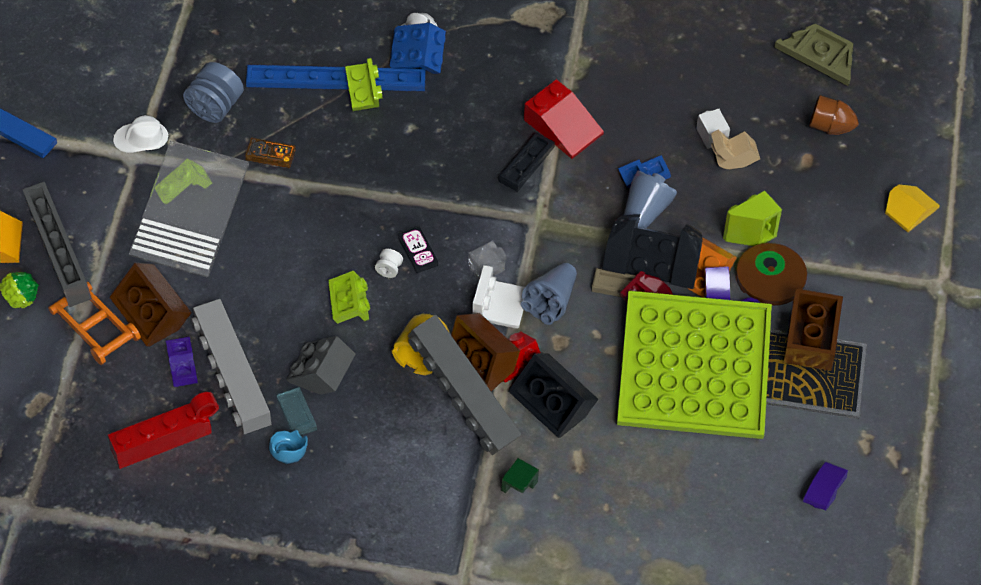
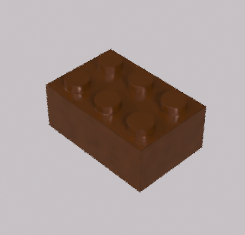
M795 289L783 363L832 370L843 296Z

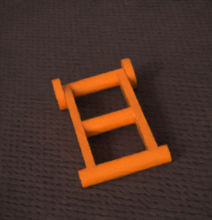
M87 282L92 297L90 301L100 311L78 324L64 310L68 306L65 297L48 307L52 315L58 313L92 348L90 352L96 362L103 365L106 362L105 357L131 339L138 341L141 339V336L132 323H128L125 326L91 292L93 288ZM105 318H108L122 334L101 347L86 331Z

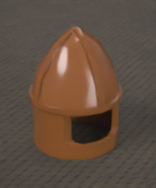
M822 95L818 96L809 127L827 132V134L839 135L850 132L859 125L857 116L849 105L841 100L831 99Z

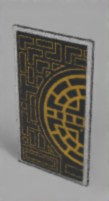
M770 329L766 405L859 419L861 415L860 409L866 351L868 349L867 344L837 339L832 370L829 371L783 363L788 331Z

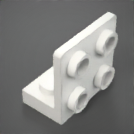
M484 265L473 301L472 314L480 313L492 324L519 328L524 311L521 307L522 292L525 287L496 281V277H493V267Z

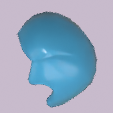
M298 430L276 432L269 441L270 453L276 460L285 464L298 462L305 455L308 438L307 436L302 438Z

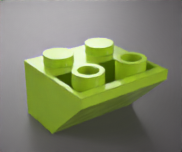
M766 191L758 195H752L744 203L734 205L728 210L723 239L726 242L756 246L777 237L782 209Z

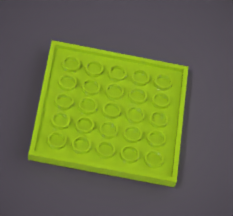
M629 291L617 425L763 439L765 433L772 304Z

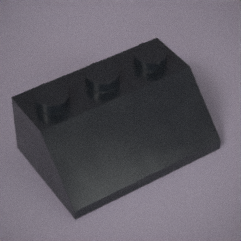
M549 353L534 354L508 391L558 438H561L585 419L598 401V398Z

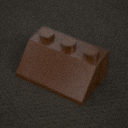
M134 263L109 297L128 323H132L137 328L141 340L148 347L177 332L192 313L154 264Z
M475 313L456 316L451 336L490 391H493L514 372L520 350L482 314Z

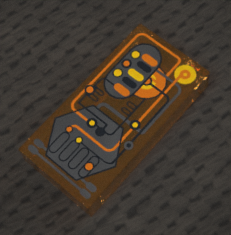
M251 138L245 157L247 161L290 168L296 148L294 145Z

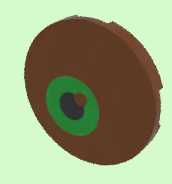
M763 243L753 246L743 253L738 261L736 279L743 293H747L752 298L760 301V303L772 304V306L783 305L793 301L796 288H805L807 268L802 258L792 249L776 243Z

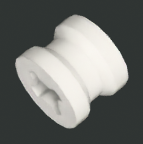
M383 249L380 253V260L376 262L375 270L384 277H395L398 273L397 267L403 262L402 255L392 249Z

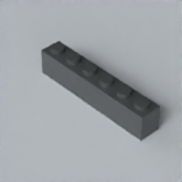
M45 182L22 189L29 211L69 307L91 300L92 297L86 279Z
M436 314L409 333L410 346L423 357L425 367L435 374L439 387L443 391H447L452 398V405L457 411L462 412L466 418L467 426L479 436L480 444L485 451L490 452L493 456L521 435Z

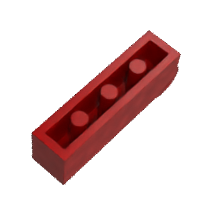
M200 393L189 404L108 434L110 448L119 469L212 434L209 417L213 416L219 409L213 393Z

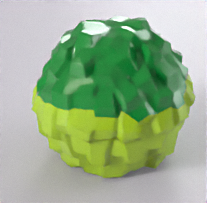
M15 272L7 274L2 279L0 291L12 308H26L33 304L37 298L36 294L39 285L32 278L31 274Z

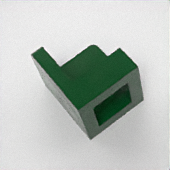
M517 458L502 479L501 491L507 493L510 487L520 493H524L528 487L533 489L538 483L539 469Z

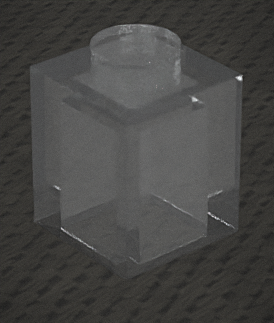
M493 241L469 252V268L478 280H480L484 265L493 267V276L505 271L506 254Z

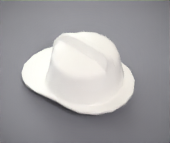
M144 115L136 118L133 123L118 129L114 135L113 142L117 149L126 153L154 150L165 145L168 141V132L154 117Z

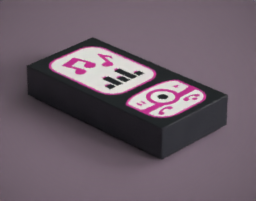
M420 226L398 234V239L416 273L438 266V260Z

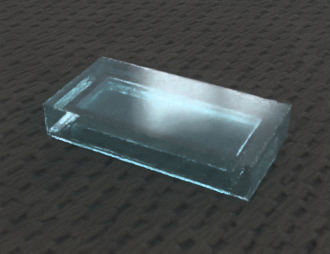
M300 387L277 395V400L291 432L298 430L300 436L317 430V425Z

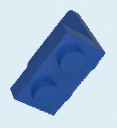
M432 23L397 26L394 30L390 67L405 69L420 67L433 74L440 73L446 31Z

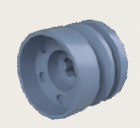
M209 62L204 65L196 79L187 87L183 97L187 106L197 116L208 122L218 123L224 119L231 106L242 95L244 88L240 78L228 67L220 63Z

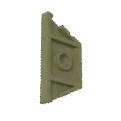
M817 24L808 26L805 30L792 33V36L782 41L780 38L775 42L774 48L847 86L850 84L852 42Z

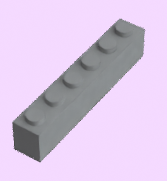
M221 299L194 307V318H191L195 332L199 331L201 334L199 341L203 351L208 350L209 355L207 359L210 368L216 369L218 373L215 377L219 388L224 387L226 392L223 394L226 405L234 410L232 418L235 426H240L243 434H247L272 425L269 408Z

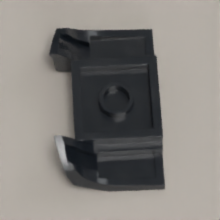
M641 214L623 215L614 221L607 242L602 270L624 275L626 273L637 275L640 271H643L647 275L670 282L671 285L694 289L703 240L702 232L688 224L681 230L680 235L638 227Z

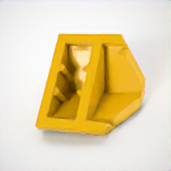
M899 184L889 193L885 214L905 231L909 232L939 209L940 205L918 187Z

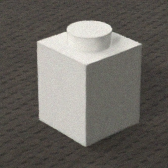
M720 109L706 111L698 115L696 129L707 149L712 148L711 143H713L711 133L718 129L729 139L730 128Z

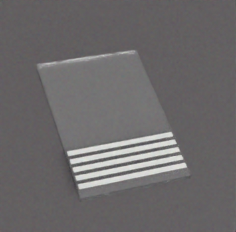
M170 141L129 256L209 278L249 162Z

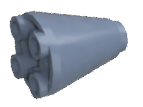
M637 171L632 179L624 215L641 214L638 227L647 228L673 202L677 195V191L664 183L665 178L657 173H653L651 176Z
M563 263L529 282L522 292L521 307L523 310L530 312L534 317L542 320L547 325H551L554 321L559 320L566 311L576 280V269L569 263Z

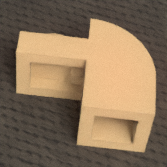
M719 129L711 133L713 140L711 147L720 167L725 169L742 168L760 160L755 141L745 131L731 139H728Z

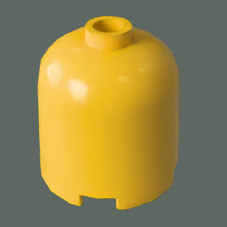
M423 313L414 316L394 343L392 354L395 360L402 367L408 365L415 369V374L429 375L432 374V371L430 372L425 367L420 353L412 349L409 344L408 335L414 328L434 315ZM440 319V321L443 323V325L449 332L447 325Z

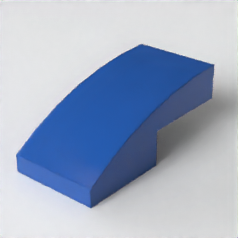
M662 155L642 164L640 160L618 168L627 188H630L632 179L637 171L651 176L653 173H657L665 179L671 177Z

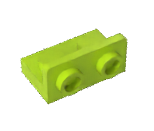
M368 58L365 64L346 66L345 70L352 110L357 111L379 107V99H383L381 85L376 86L375 78H379L377 64L372 65V59Z
M354 271L330 279L329 289L333 320L337 324L359 316L364 321L369 320L368 311L370 310V304L366 298L368 287L365 279L360 278Z

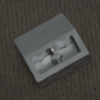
M337 336L307 342L301 348L298 360L291 366V372L286 380L291 384L320 395L335 392L356 353Z

